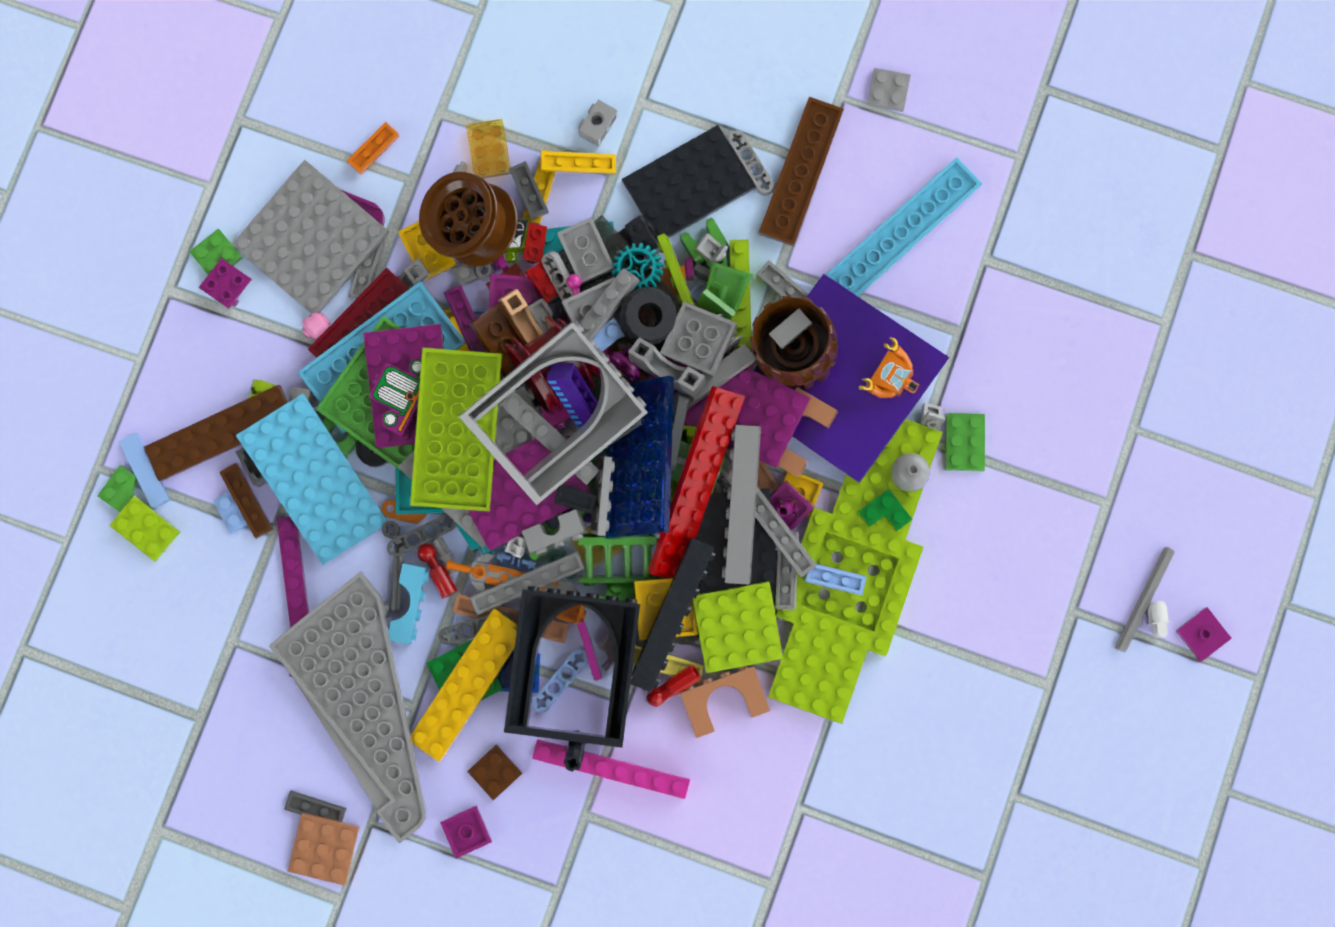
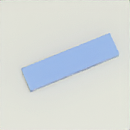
M134 433L118 441L151 508L155 509L170 501L162 482L157 480L139 435Z

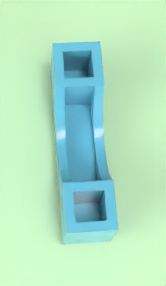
M405 562L402 564L399 583L408 590L411 601L409 610L404 616L391 620L389 627L390 641L409 645L412 643V640L416 641L418 629H415L416 621H420L422 610H419L420 602H424L426 591H423V585L428 583L430 572H427L426 566Z

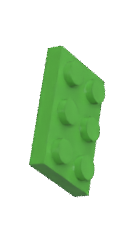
M946 413L945 471H985V414Z

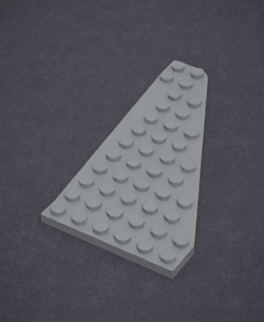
M359 572L277 638L269 647L294 679L375 806L383 823L400 844L423 825L427 812L382 598L366 576Z

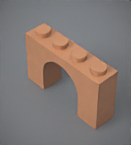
M797 387L795 391L811 398L803 416L809 417L829 429L838 411ZM786 448L778 466L799 478L808 461Z
M749 665L739 667V672L732 675L730 671L720 674V679L715 681L712 678L701 681L702 686L695 688L693 684L680 693L696 738L715 732L707 711V701L710 694L719 687L729 686L737 689L744 697L751 718L770 711L754 666L751 668Z

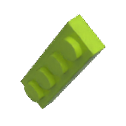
M665 234L657 236L659 240L657 246L660 253H664L666 258L664 265L667 271L670 270L672 274L670 280L673 287L677 288L679 292L677 299L682 306L683 302L694 305L669 237Z

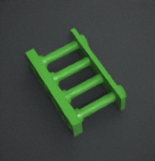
M605 533V536L583 534V538L578 540V545H583V548H585V575H580L579 583H583L584 586H594L595 583H634V581L657 579L654 575L648 573L651 563V547H653V544H657V538L650 533ZM594 545H602L604 548L605 575H593ZM614 545H622L624 548V575H612V547ZM633 545H641L643 547V575H632L631 547Z

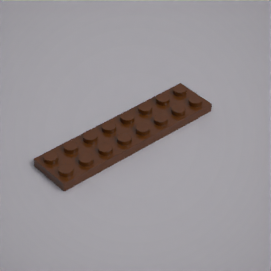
M812 97L808 98L760 227L759 235L794 247L844 108Z
M281 385L267 389L144 446L157 480L162 482L241 446L242 444L237 438V434L288 403Z

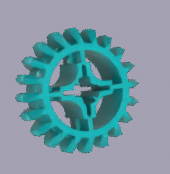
M632 243V249H629L626 245V252L619 250L618 252L621 257H614V260L618 263H612V267H615L612 275L617 277L623 269L625 262L628 259L630 260V266L625 270L640 280L632 291L649 287L650 285L656 288L654 281H661V278L657 275H663V270L659 269L663 267V263L659 262L661 260L660 255L655 256L657 251L655 249L650 251L651 247L649 245L643 249V243H640L638 248H636L635 243ZM635 256H645L648 260H637ZM633 262H635L636 265L641 269V270H640L641 276H640V274L635 270V268H634L635 265H634ZM653 265L652 273L646 279L644 274Z

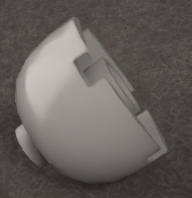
M903 454L892 464L891 479L895 486L902 491H918L929 480V464L919 454Z

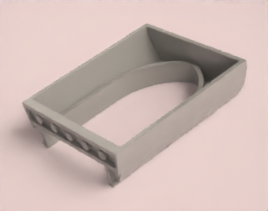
M578 321L569 323L459 415V418L536 505L648 413L644 409L646 406L645 402L640 396L634 397L632 394L634 389L624 377L620 379L621 373L611 362L607 364L610 360L599 347L595 349L597 344L586 332L582 334L584 329ZM562 361H583L597 366L601 376V393L593 414L578 431L524 476L477 423L481 417L528 378L548 365Z

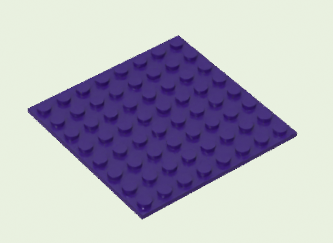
M823 274L806 298L811 299L817 307H822L832 320L837 333L838 357L835 365L830 367V375L821 382L818 380L814 381V387L809 389L794 386V390L797 387L836 409L838 414L829 429L809 417L802 416L792 437L860 483L950 357ZM889 337L897 340L898 345L907 353L913 365L912 370L914 374L911 380L919 384L914 394L904 389L900 396L879 398L868 392V390L859 389V386L866 387V382L862 379L868 378L871 380L887 352L891 351L884 347V343H887L889 346L892 345V340ZM794 342L791 345V349H798L801 343ZM758 365L753 370L763 376H766Z

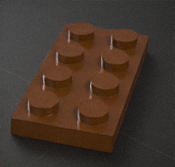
M498 302L469 325L488 353L502 354L501 373L506 377L515 367L504 345L507 343L512 345L511 338H516L523 346L527 342L502 303Z

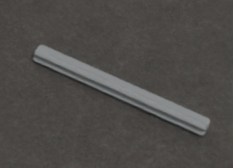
M1169 547L1163 548L1115 646L1117 650L1121 652L1127 651L1175 553L1173 549Z

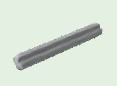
M404 538L400 539L402 541L401 544L396 545L394 543L393 551L399 553V548L405 547ZM404 554L393 557L390 597L391 611L401 610L402 584L399 583L402 564L404 563Z

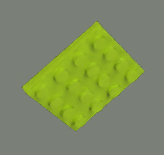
M769 581L698 594L696 599L692 598L706 673L783 659Z

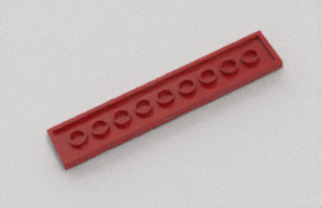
M715 386L711 387L648 573L673 578L690 538H696L732 436V430L739 416L745 398L744 395Z

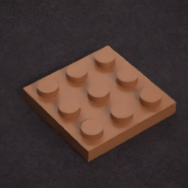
M301 813L287 872L345 886L360 826Z

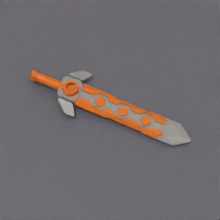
M488 553L477 558V561L473 562L472 566L456 563L452 560H448L446 566L447 570L452 569L470 573L471 583L479 592L486 590L484 583H482L483 581L488 584L499 585L526 573L511 568L486 564L494 557V555ZM565 580L556 581L539 589V591H547V588L561 589V593L564 594L569 590L578 591L570 581Z

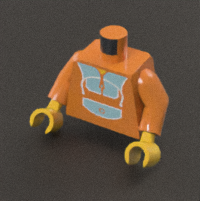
M889 337L892 340V345L889 346L887 343H884V347L891 351L887 352L871 380L868 378L862 379L866 382V387L859 386V389L868 390V392L879 398L900 396L904 389L914 394L919 384L911 380L914 374L912 370L913 365L907 353L898 345L897 340Z

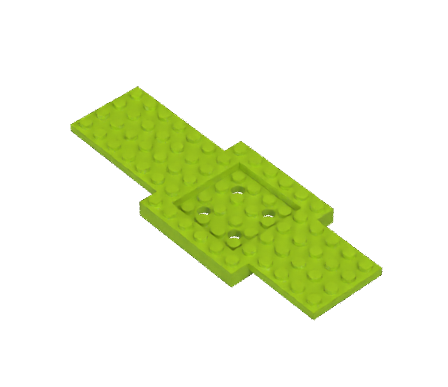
M905 419L860 483L847 474L845 475L832 514L813 508L801 541L802 546L816 564L867 576L862 596L804 582L806 574L800 577L797 573L796 610H777L776 618L789 622L793 626L768 698L843 724L867 651L883 657L887 656L924 546L906 540L912 520L898 531H895L885 516L871 527H868L858 514V511L887 489H890L913 519L923 488L914 492H906L897 488L891 479L892 464L901 455L914 453L922 456L929 464L930 469L943 432ZM838 552L842 555L840 563L832 561L833 553ZM871 565L878 568L879 573L877 576H871L868 573V568ZM823 588L827 589L830 593L829 598L825 600L819 596V591ZM857 602L865 603V612L860 613L856 610Z

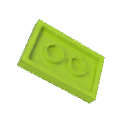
M137 496L132 497L109 525L154 562L161 557L181 533V531Z

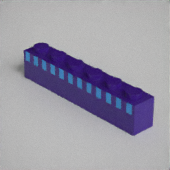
M574 363L551 364L550 371L547 373V381L577 428L580 429L589 420L598 402Z

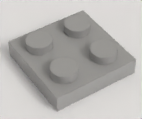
M874 68L867 105L903 112L911 75Z

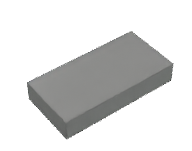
M798 309L770 332L769 335L781 349H784L810 327L812 322Z

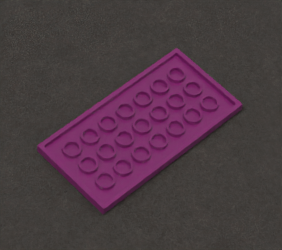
M666 358L668 361L672 362L673 364H675V365H677V366L687 367V366H685V365H683V364H680V363H678V362H675V361H673V360H671V359ZM745 368L719 388L745 396L734 429H736V425L761 427L759 460L777 469L811 398L749 368ZM650 374L640 394V398L645 402L646 406L654 409L678 391ZM708 396L686 411L685 425L698 428ZM730 438L728 445L734 448L735 441H732Z

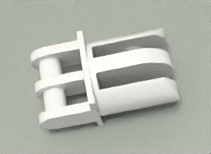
M521 535L506 542L507 545L503 544L506 548L505 552L519 558L523 556L526 548L524 536Z
M1152 602L1148 606L1149 623L1147 625H1152L1155 638H1164L1168 635L1167 623H1172V621H1169L1165 602Z

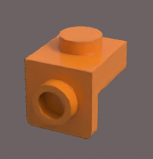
M581 604L567 609L555 619L577 625L580 621H584L587 611L584 610L585 606Z

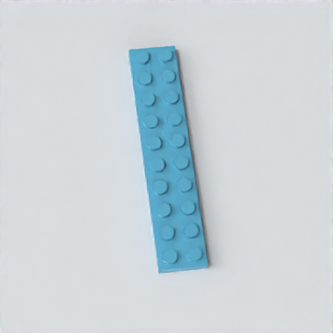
M956 157L831 269L826 276L859 297L978 190L982 183Z

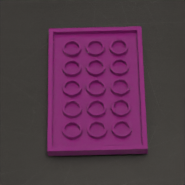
M441 324L363 333L370 393L374 387L372 382L376 374L382 372L386 363L409 373L408 366L410 361L414 358H422V348L444 349ZM371 399L376 448L415 444L417 412L403 437L385 428L382 424V415L390 410V408Z
M534 438L505 455L524 476L551 452L539 440ZM495 459L490 511L468 510L486 546L491 551L521 535L523 530L541 524L570 508L554 503L558 488L536 505ZM575 474L562 484L592 493L588 485Z

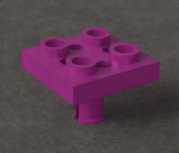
M787 480L770 497L771 505L791 531L814 508Z

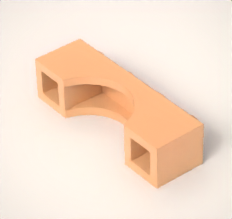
M514 289L498 299L527 343L543 333L531 315L528 305L518 289Z

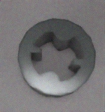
M387 521L382 526V533L387 538L394 539L396 535L400 534V526L394 521ZM389 525L391 527L392 525H395V533L393 535L392 533H390V535L387 534V527Z

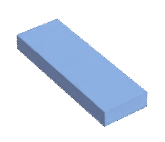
M817 564L816 567L806 574L804 582L862 596L867 576Z

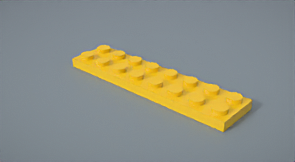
M497 609L492 610L412 732V744L438 762L442 761L513 653L518 625L516 622Z

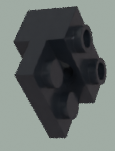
M639 215L624 225L625 228L612 236L619 250L626 252V245L629 249H632V243H635L636 248L639 247L640 243H643V249L649 245L651 247L650 251L655 249L657 251L656 255L660 253L657 246L659 242L658 235L646 216ZM641 255L635 256L637 260L648 259Z

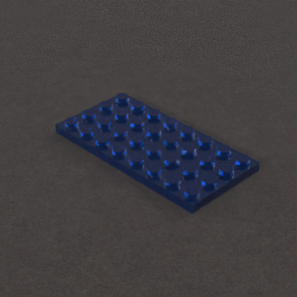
M668 375L629 383L634 389L632 394L635 398L640 396L646 404L644 409L648 413L641 418L640 426L609 446V457H612V461H614V472L611 473L610 481L613 482L612 492H609L608 499L611 501L610 512H607L609 530L606 532V539H622L669 533L674 377Z

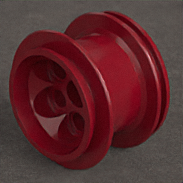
M545 316L544 320L548 330L523 346L516 338H511L512 345L507 343L504 347L514 367H518L565 328L567 324L561 318H558L555 322L551 317ZM583 361L557 362L574 363L589 389H595L592 377L596 378L598 374L594 365ZM548 365L537 371L524 383L528 389H532L535 399L551 416L554 414L553 409L561 412L562 408L558 396L547 381V373L551 368V365Z

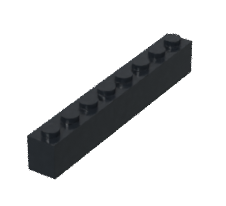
M694 537L690 538L631 675V685L650 693L653 688H657L660 682L659 673L661 670H665L668 663L666 657L669 652H673L676 645L674 639L677 634H681L684 627L682 623L684 616L688 617L691 611L692 598L696 599L700 588H698L700 580L704 581L708 570L705 568L708 562L711 563L714 559L716 552L713 551L714 547Z

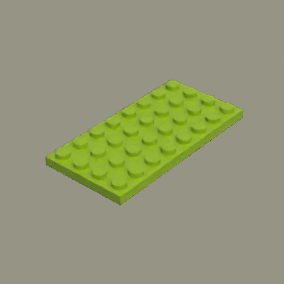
M422 348L410 506L490 511L494 456L459 418V415L500 382L502 354ZM498 404L477 421L494 443L496 440Z

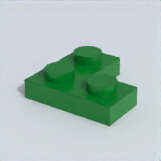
M887 489L858 511V514L868 527H871L885 516L895 531H898L913 520L890 489Z

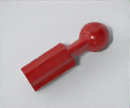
M431 544L421 545L417 552L418 558L423 562H427L431 569L429 576L441 598L444 599L456 593L458 590L444 565H438L435 559V547Z
M692 664L683 669L656 689L653 688L651 693L648 692L646 696L648 704L653 707L661 706L665 700L698 682L701 678L699 672Z

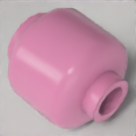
M313 312L302 321L304 328L301 330L307 338L312 337L314 340H317L331 323L322 312L320 314Z

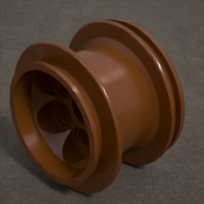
M452 172L439 178L426 192L419 212V226L425 241L439 254L455 258L460 263L471 267L486 266L498 260L510 247L518 224L517 210L511 196L501 187L489 184L482 177L467 172Z

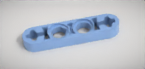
M578 649L572 652L535 696L533 708L536 711H547L588 662L585 651ZM583 653L584 662L576 664L579 667L576 671L568 662L571 660L574 663L576 660L575 654L580 655ZM566 667L572 670V676L569 679H565L561 675L562 670ZM555 682L560 686L557 694L550 693L549 685ZM546 691L549 696L553 697V700L550 701L548 698L545 701L547 706L545 708H538L539 703L537 700H542L546 696L542 693Z

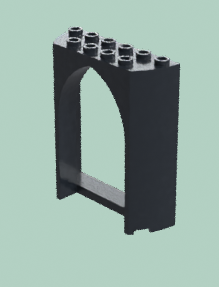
M528 586L527 589H522L504 733L623 748L640 604L637 603V599L626 598L625 601H619L618 596L610 595L603 599L599 598L600 594L586 593V596H580V592L570 590L564 594L561 593V589L547 588V591H539V587ZM581 604L590 608L602 619L609 630L614 646V668L605 735L529 726L538 651L542 637L548 626L558 615L571 607Z

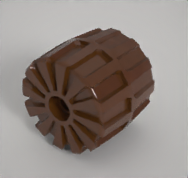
M791 295L782 296V299L766 304L764 310L753 321V336L750 337L753 355L762 372L771 380L793 390L794 386L809 389L814 387V381L818 380L821 382L830 375V367L835 365L838 357L837 333L832 320L825 310L814 305L811 299L806 297L794 298ZM800 309L812 322V325L784 349H781L769 333L796 310ZM794 342L801 343L798 349H791V345Z

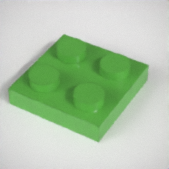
M219 228L189 251L208 275L221 258L233 266L243 259Z

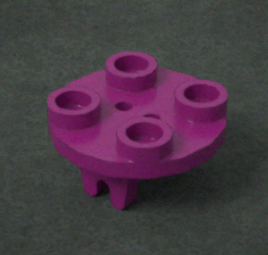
M626 347L621 353L613 351L610 355L611 363L618 371L621 370L626 374L625 377L629 382L634 383L641 378L639 373L641 368L632 364L626 358L630 348Z

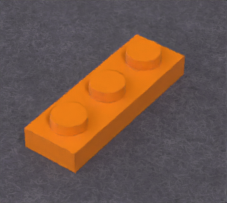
M385 122L347 160V163L362 175L400 137L399 133Z

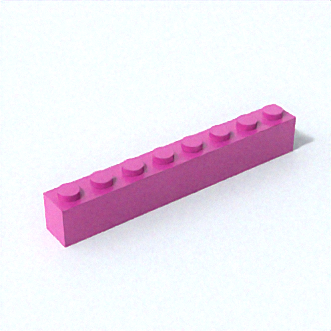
M537 739L532 759L566 768L563 762L567 746ZM584 751L580 769L576 770L686 799L690 783L689 778Z

